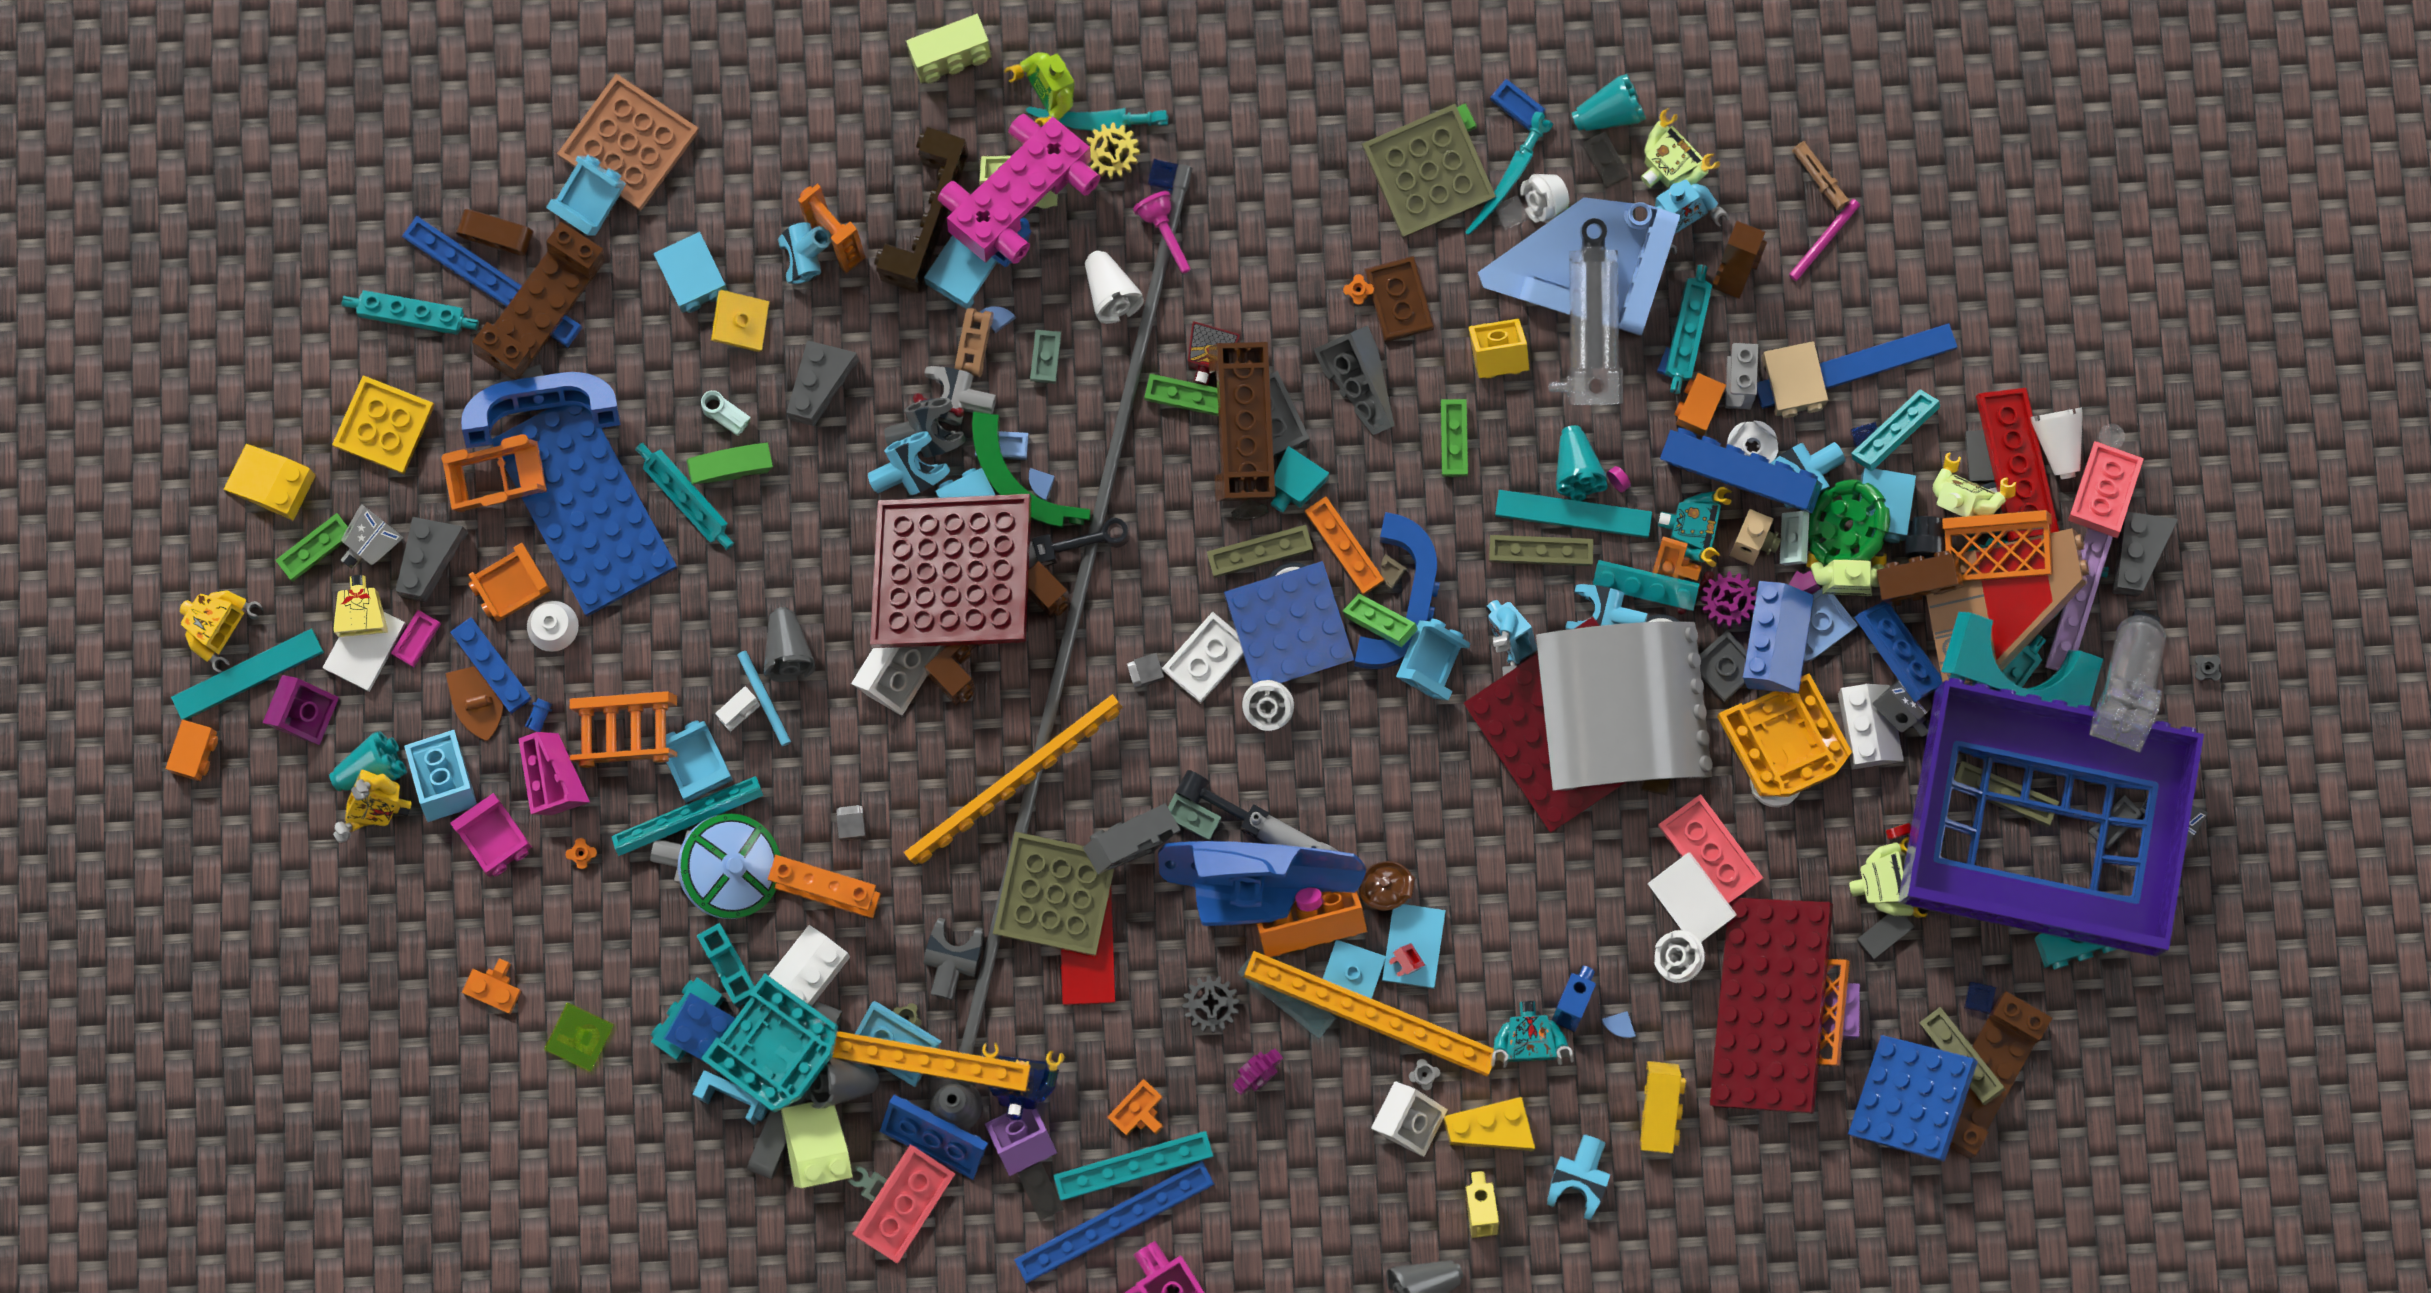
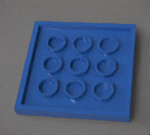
M1323 561L1224 592L1253 684L1264 680L1283 683L1354 660Z
M1881 1035L1848 1134L1855 1138L1945 1162L1978 1061L1971 1057Z

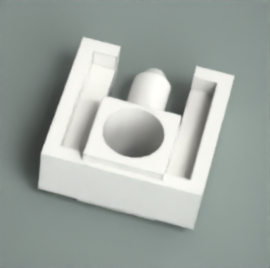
M745 686L715 714L731 732L752 714L760 704Z

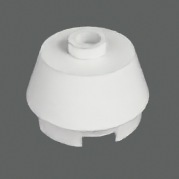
M1533 174L1528 180L1523 181L1521 185V196H1526L1529 206L1525 208V211L1534 222L1542 221L1548 223L1565 211L1569 205L1567 188L1563 180L1557 175Z
M559 601L542 603L529 616L527 622L529 638L535 646L542 650L551 652L562 650L574 641L578 633V618L573 609L565 603Z
M1264 680L1248 688L1243 697L1242 708L1246 719L1253 726L1260 730L1271 731L1279 729L1288 723L1293 715L1294 701L1291 693L1285 686L1276 681Z
M1684 930L1673 931L1664 935L1656 944L1654 963L1659 973L1665 979L1671 982L1682 983L1691 980L1701 971L1705 962V954L1700 940L1694 934Z

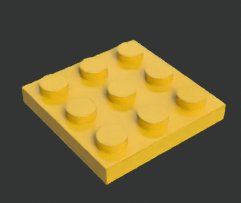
M362 376L332 445L342 451L405 474L435 405L428 400Z

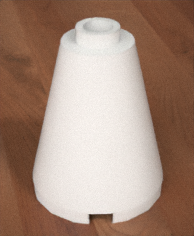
M1092 252L1085 261V267L1095 315L1101 323L1106 324L1119 322V317L1124 314L1130 317L1144 303L1142 292L1107 252Z
M2082 407L2075 409L2076 414H2073V409L2039 415L2040 421H2038L2037 416L2030 417L2054 475H2060L2061 480L2076 477L2075 472L2080 471Z

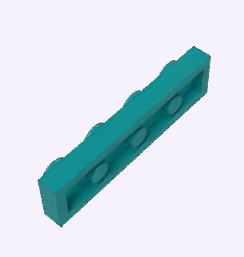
M1921 389L1917 391L1851 453L1852 460L1873 471L1940 408V401Z
M1598 560L1593 585L1616 589L1624 592V595L1692 611L1695 607L1700 585L1699 583Z

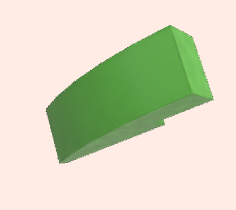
M768 442L715 451L686 460L691 485L741 479L745 475L768 473L773 467Z

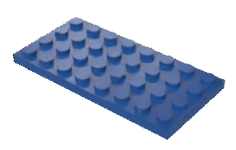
M579 405L552 407L492 439L494 447L500 446L505 438L521 434L527 435L528 439L538 442L547 491L523 496L522 499L586 617L678 568L601 428L595 429L592 413L587 408ZM515 454L504 456L503 460H505L507 472L516 488H521Z

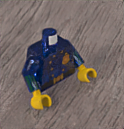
M985 1043L982 1051L986 1057L995 1059L999 1047L995 1043V1052L988 1053ZM1053 1050L1047 1054V1062L998 1055L999 1060L1031 1066L1026 1092L988 1086L991 1094L998 1097L999 1105L1008 1107L1006 1114L1008 1119L1021 1120L1023 1109L1035 1110L1038 1103L1044 1102L1055 1090L1059 1074L1057 1066L1064 1061L1063 1053L1059 1055L1058 1062L1052 1060Z

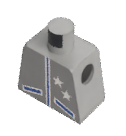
M361 504L341 539L350 548L341 561L352 570L362 558L373 565L398 544L403 537Z

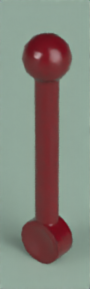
M916 393L913 396L915 403L927 400L920 393ZM952 408L948 411L954 413L959 418L964 415L962 408Z
M1705 572L1704 579L1699 585L1698 593L1709 582V579L1713 580V572ZM1677 607V612L1683 615L1687 612V609Z

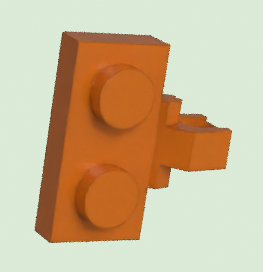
M1663 536L1652 573L1682 580L1685 577L1698 580L1702 566L1689 562L1690 558L1685 556L1687 543Z
M499 958L494 970L488 968L486 974L472 969L462 993L511 1014L521 990L509 985L510 978L506 974L511 964Z
M1143 1079L1107 1118L1126 1136L1136 1126L1141 1130L1147 1126L1157 1135L1163 1126L1154 1118L1158 1113L1154 1107L1163 1097Z

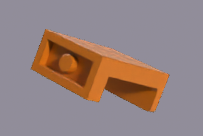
M523 543L513 547L515 550L513 553L479 573L474 574L472 572L469 574L472 580L468 583L475 596L481 595L485 602L481 604L488 618L493 616L497 622L551 591Z

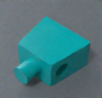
M1288 446L1274 474L1275 492L1277 495L1270 504L1282 513L1290 502L1301 508L1328 481L1329 472Z

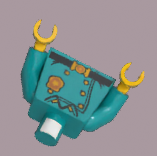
M1719 487L1716 491L1686 498L1678 504L1676 515L1665 512L1660 513L1658 527L1672 529L1671 539L1688 544L1685 556L1690 558V561L1706 562L1711 567L1716 566V563L1710 558L1713 555L1720 556L1712 548L1721 505L1718 503L1721 502L1725 505L1731 503L1730 499H1723L1724 494L1732 492L1726 487Z

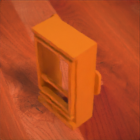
M524 434L505 438L500 446L472 453L461 449L445 453L441 457L451 508L454 511L465 512L466 510L490 506L547 491L538 442L528 439V436ZM515 454L521 488L509 490L503 457ZM498 458L497 464L500 466L505 492H498L469 500L463 466Z

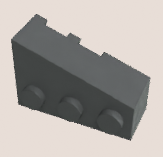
M807 340L786 412L789 420L815 426L839 387L846 381V377L852 368L859 362L857 353Z
M2126 512L2119 534L2112 593L2138 597L2143 592L2178 519Z
M416 517L412 518L396 587V593L401 598L427 602L449 561H452L455 556V551L462 540L466 538L468 532L465 528Z
M1166 803L1148 812L1131 818L1123 824L1122 822L1117 823L1106 832L1100 830L1089 837L1091 841L1083 849L1097 874H1101L1153 853L1181 829Z

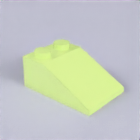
M813 1102L781 1109L794 1187L804 1188L852 1178L849 1154L835 1105L818 1109L811 1106L814 1104Z

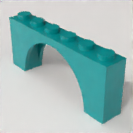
M1958 612L1941 672L1950 675V678L1972 682V686L1975 684H1985L1990 686V689L1999 692L2000 689H2009L2015 691L2016 695L2024 697L2027 694L2038 695L2042 697L2043 701L2048 702L2062 700L2068 703L2067 706L2076 708L2078 705L2090 706L2103 658L2083 651L2068 650L2063 664L2049 680L2032 688H2022L2007 679L1995 661L1991 646L1993 620L1971 612Z

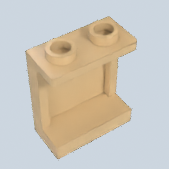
M1814 341L1763 353L1761 359L1763 368L1767 370L1775 403V416L1782 415L1783 418H1790L1798 415L1797 412L1807 410L1808 413L1821 411L1826 406L1828 397Z

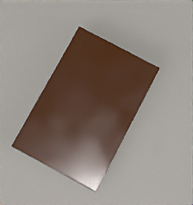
M1414 256L1365 268L1367 282L1374 287V292L1371 296L1384 342L1434 330Z

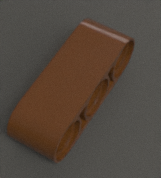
M464 209L456 232L459 237L520 256L526 255L534 233L532 229L469 209Z

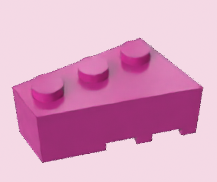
M536 732L518 739L531 814L555 815L590 802L559 733Z

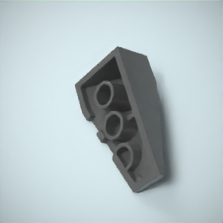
M1368 325L1314 349L1328 379L1332 378L1340 388L1339 393L1343 398L1347 397L1355 407L1354 412L1373 435L1394 426L1378 347Z

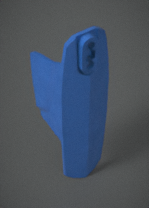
M1193 841L1166 843L1158 852L1159 874L1167 882L1195 887L1198 914L1203 926L1273 922L1279 918H1286L1296 901V894L1300 890L1312 887L1319 889L1321 892L1355 893L1363 882L1366 873L1364 863L1353 853L1288 845Z

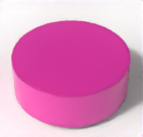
M1614 466L1607 472L1609 481L1619 492H1624L1630 487V480L1621 468Z
M1317 888L1302 889L1295 897L1297 907L1302 911L1316 910L1323 903L1321 891Z

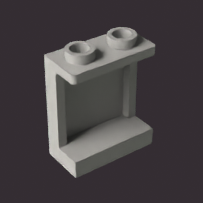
M1732 344L1731 356H1727L1725 408L1751 410L1757 394L1758 344Z

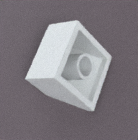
M1394 1082L1371 1129L1424 1157L1447 1109L1418 1090Z

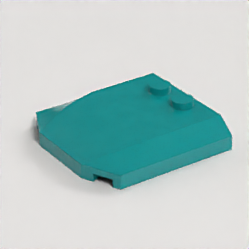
M765 973L750 992V1000L721 1039H715L701 1059L775 1113L801 1099L831 1059L838 1026Z

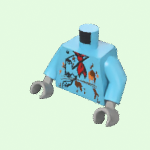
M1688 180L1672 184L1670 189L1656 198L1655 207L1680 215L1675 234L1706 215L1709 210H1711L1710 218L1716 225L1721 226L1718 223V218L1721 215H1724L1729 220V215L1721 207H1717V201L1706 186L1696 183L1691 185ZM1671 243L1669 250L1676 254L1677 248Z
M1494 600L1487 605L1486 611L1489 613L1488 618L1491 629L1496 636L1493 637V645L1496 647V652H1508L1507 662L1511 666L1502 667L1504 676L1515 669L1517 664H1520V661L1538 649L1531 625L1512 603L1507 602L1501 605L1498 600Z

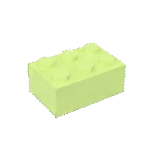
M978 14L906 40L910 58L920 83L935 82L942 75L959 73L964 67L971 64H983L988 60L987 58L991 57L989 42Z

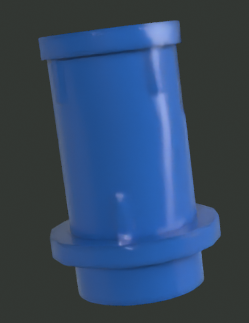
M538 698L536 702H533L534 707L525 727L541 732L548 713L552 712V709H550L552 704Z

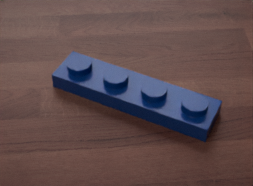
M472 617L450 632L511 714L532 699Z

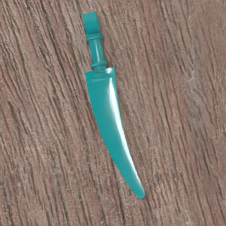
M1027 107L1026 109L1027 113L1038 118L1049 116L1045 109ZM1123 108L1098 112H1067L1059 122L1066 127L1088 131L1096 129L1101 132L1102 124L1107 129H1110L1112 123H1115L1116 129H1119L1122 125L1126 128V125L1131 127L1134 124L1168 126V115L1166 110L1154 111L1153 113L1149 111L1148 114H1131L1128 112L1126 115V109Z
M1534 113L1530 134L1524 145H1520V151L1515 152L1503 178L1495 189L1496 197L1486 203L1479 215L1466 230L1467 235L1471 234L1506 197L1532 158V149L1537 140L1543 136V133L1550 131L1554 125L1549 120H1543L1545 118L1543 113Z

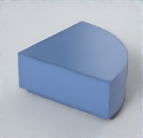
M988 307L980 311L981 313H984V311L994 313L991 326L994 333H997L1015 319V315L1002 307Z
M1030 468L1029 482L1033 492L1038 498L1047 501L1055 476Z
M1627 1011L1602 1019L1606 1029L1614 1035L1622 1038L1635 1037Z

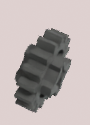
M1207 975V982L1197 978L1198 986L1195 987L1191 984L1188 986L1191 994L1184 993V998L1189 1000V1003L1182 1005L1183 1009H1189L1185 1017L1186 1019L1193 1017V1027L1201 1024V1032L1210 1027L1211 1032L1215 1033L1216 1026L1225 1030L1224 1023L1226 1021L1233 1024L1234 1021L1231 1014L1238 1015L1239 1013L1233 1006L1240 1003L1238 999H1233V996L1237 994L1236 989L1228 990L1230 987L1229 981L1223 985L1221 984L1220 976L1217 977L1216 981H1212L1211 976ZM1214 987L1222 990L1227 997H1220L1215 993ZM1205 988V994L1200 999L1194 1000L1197 993ZM1209 993L1212 994L1213 1001L1219 1003L1214 1005L1212 1016L1208 1006H1204V1004L1208 1003ZM1228 1008L1226 1014L1217 1020V1014L1222 1009ZM1195 1011H1202L1207 1015L1208 1021L1201 1019Z

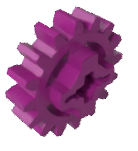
M1728 571L1726 578H1723L1719 573L1717 574L1718 581L1715 582L1709 579L1710 588H1703V593L1707 596L1701 597V603L1708 604L1703 607V612L1710 613L1708 617L1710 622L1717 619L1718 627H1721L1724 622L1727 623L1728 629H1731L1734 622L1741 627V620L1744 618L1750 621L1749 612L1754 613L1755 606L1752 604H1755L1756 596L1751 595L1756 593V588H1748L1750 579L1741 581L1742 576L1740 573L1735 578L1732 577L1731 571ZM1729 585H1735V586H1738V587H1740V588H1737V589H1736V588H1733V587H1731V586H1729ZM1720 589L1718 597H1715L1712 601L1714 593ZM1727 596H1730V598L1733 599L1734 603L1729 604V602L1726 601L1725 598ZM1747 600L1744 609L1740 612L1739 607L1741 603ZM1722 611H1723V612H1725V613L1730 614V616H1728V615H1723V614H1721V613H1719V612H1722Z
M1275 1048L1265 1055L1262 1052L1256 1056L1254 1055L1237 1071L1241 1077L1232 1084L1233 1088L1239 1095L1244 1094L1250 1089L1255 1092L1278 1073L1275 1066L1283 1060V1057Z

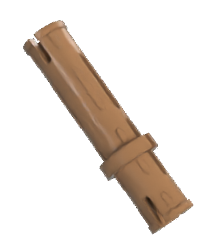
M1803 141L1792 149V152L1819 185L1821 194H1825L1837 211L1844 208L1850 200L1837 185L1838 181L1836 178H1832L1806 142Z

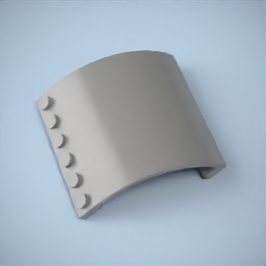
M1695 622L1626 623L1569 629L1536 635L1553 790H1573L1577 787L1654 779L1712 777V760L1709 752L1710 737L1706 725L1707 711L1704 706V684L1701 680V658L1698 654V632Z

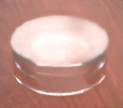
M2116 424L2105 425L2098 434L2099 443L2119 449L2125 440L2123 429Z

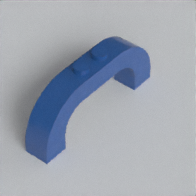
M581 372L556 373L510 380L492 385L476 394L468 402L462 413L461 423L466 449L492 445L491 430L494 424L506 415L565 405H579L587 408L592 413L595 429L620 425L614 391L599 377Z
M1385 512L1380 543L1403 548L1411 555L1415 563L1416 571L1406 618L1417 626L1420 620L1431 621L1433 619L1435 607L1430 606L1432 597H1437L1440 582L1435 581L1437 571L1435 548L1427 533L1414 521L1401 515ZM1360 636L1354 666L1367 669H1383L1397 665L1403 661L1412 637L1400 647L1386 639L1377 640Z

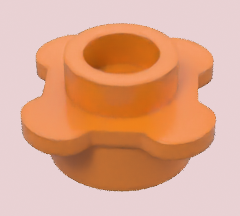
M1358 274L1354 276L1353 281L1349 285L1344 286L1343 291L1345 295L1351 296L1355 304L1361 305L1369 295L1373 294L1374 287L1372 284L1366 283L1364 277ZM1358 287L1361 288V291H1360V292H1357V291H1356V289H1357Z
M578 838L575 841V845L568 849L565 855L568 860H573L579 869H585L592 858L596 857L597 850L594 847L588 846L585 839ZM580 851L584 852L582 856L579 855Z

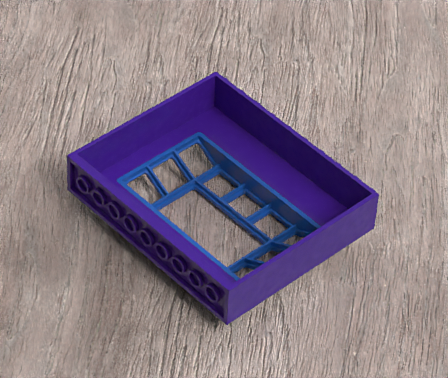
M1949 678L1948 681L1945 680L1935 690L1898 903L2154 957L2168 951L2204 734L2197 733V729L2184 726L2181 729L2171 727L2170 723L2155 721V724L2145 722V718L2139 716L2124 718L2120 717L2119 713L2115 711L2105 710L2103 713L2093 711V707L2078 705L2076 708L2067 706L2068 703L2062 700L2048 702L2043 701L2042 697L2038 695L2027 694L2024 697L2016 695L2015 691L2009 689H2000L1999 692L1990 690V686L1985 684L1971 686L1964 684L1965 681L1961 679ZM1958 752L1984 761L1979 789L1954 780ZM1993 762L2024 769L2022 791L2019 798L1988 791ZM2033 771L2065 777L2061 806L2029 799ZM2074 779L2106 786L2101 815L2070 808ZM2115 788L2149 791L2145 818L2143 820L2111 816ZM1952 789L1977 798L1972 827L1947 818ZM1986 800L2099 823V836L2090 888L2087 889L1976 866L1975 861ZM2109 825L2143 829L2137 858L2112 856L2104 853ZM1945 828L1967 834L1971 837L1966 863L1941 857ZM2103 863L2136 867L2131 896L2098 891Z

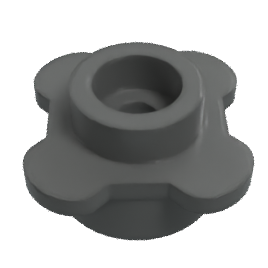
M2198 655L2195 658V663L2197 664L2196 679L2200 681L2203 679H2212L2213 681L2220 679L2219 664L2221 659L2218 656L2204 657L2203 655Z

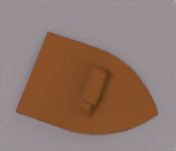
M476 666L446 673L451 701L457 717L471 733L488 742L501 721L504 704Z

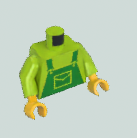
M1037 52L1020 63L1021 65L1010 66L1004 70V73L1010 71L1014 73L1013 79H1010L1009 82L1020 80L1024 77V72L1027 73V78L1049 113L1048 117L1035 120L1039 126L1044 125L1052 117L1059 121L1073 106L1075 82L1066 68L1065 62L1058 54L1050 56L1048 53Z

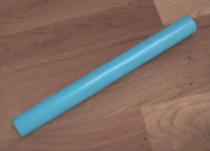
M747 651L740 652L737 656L781 746L791 743V740Z

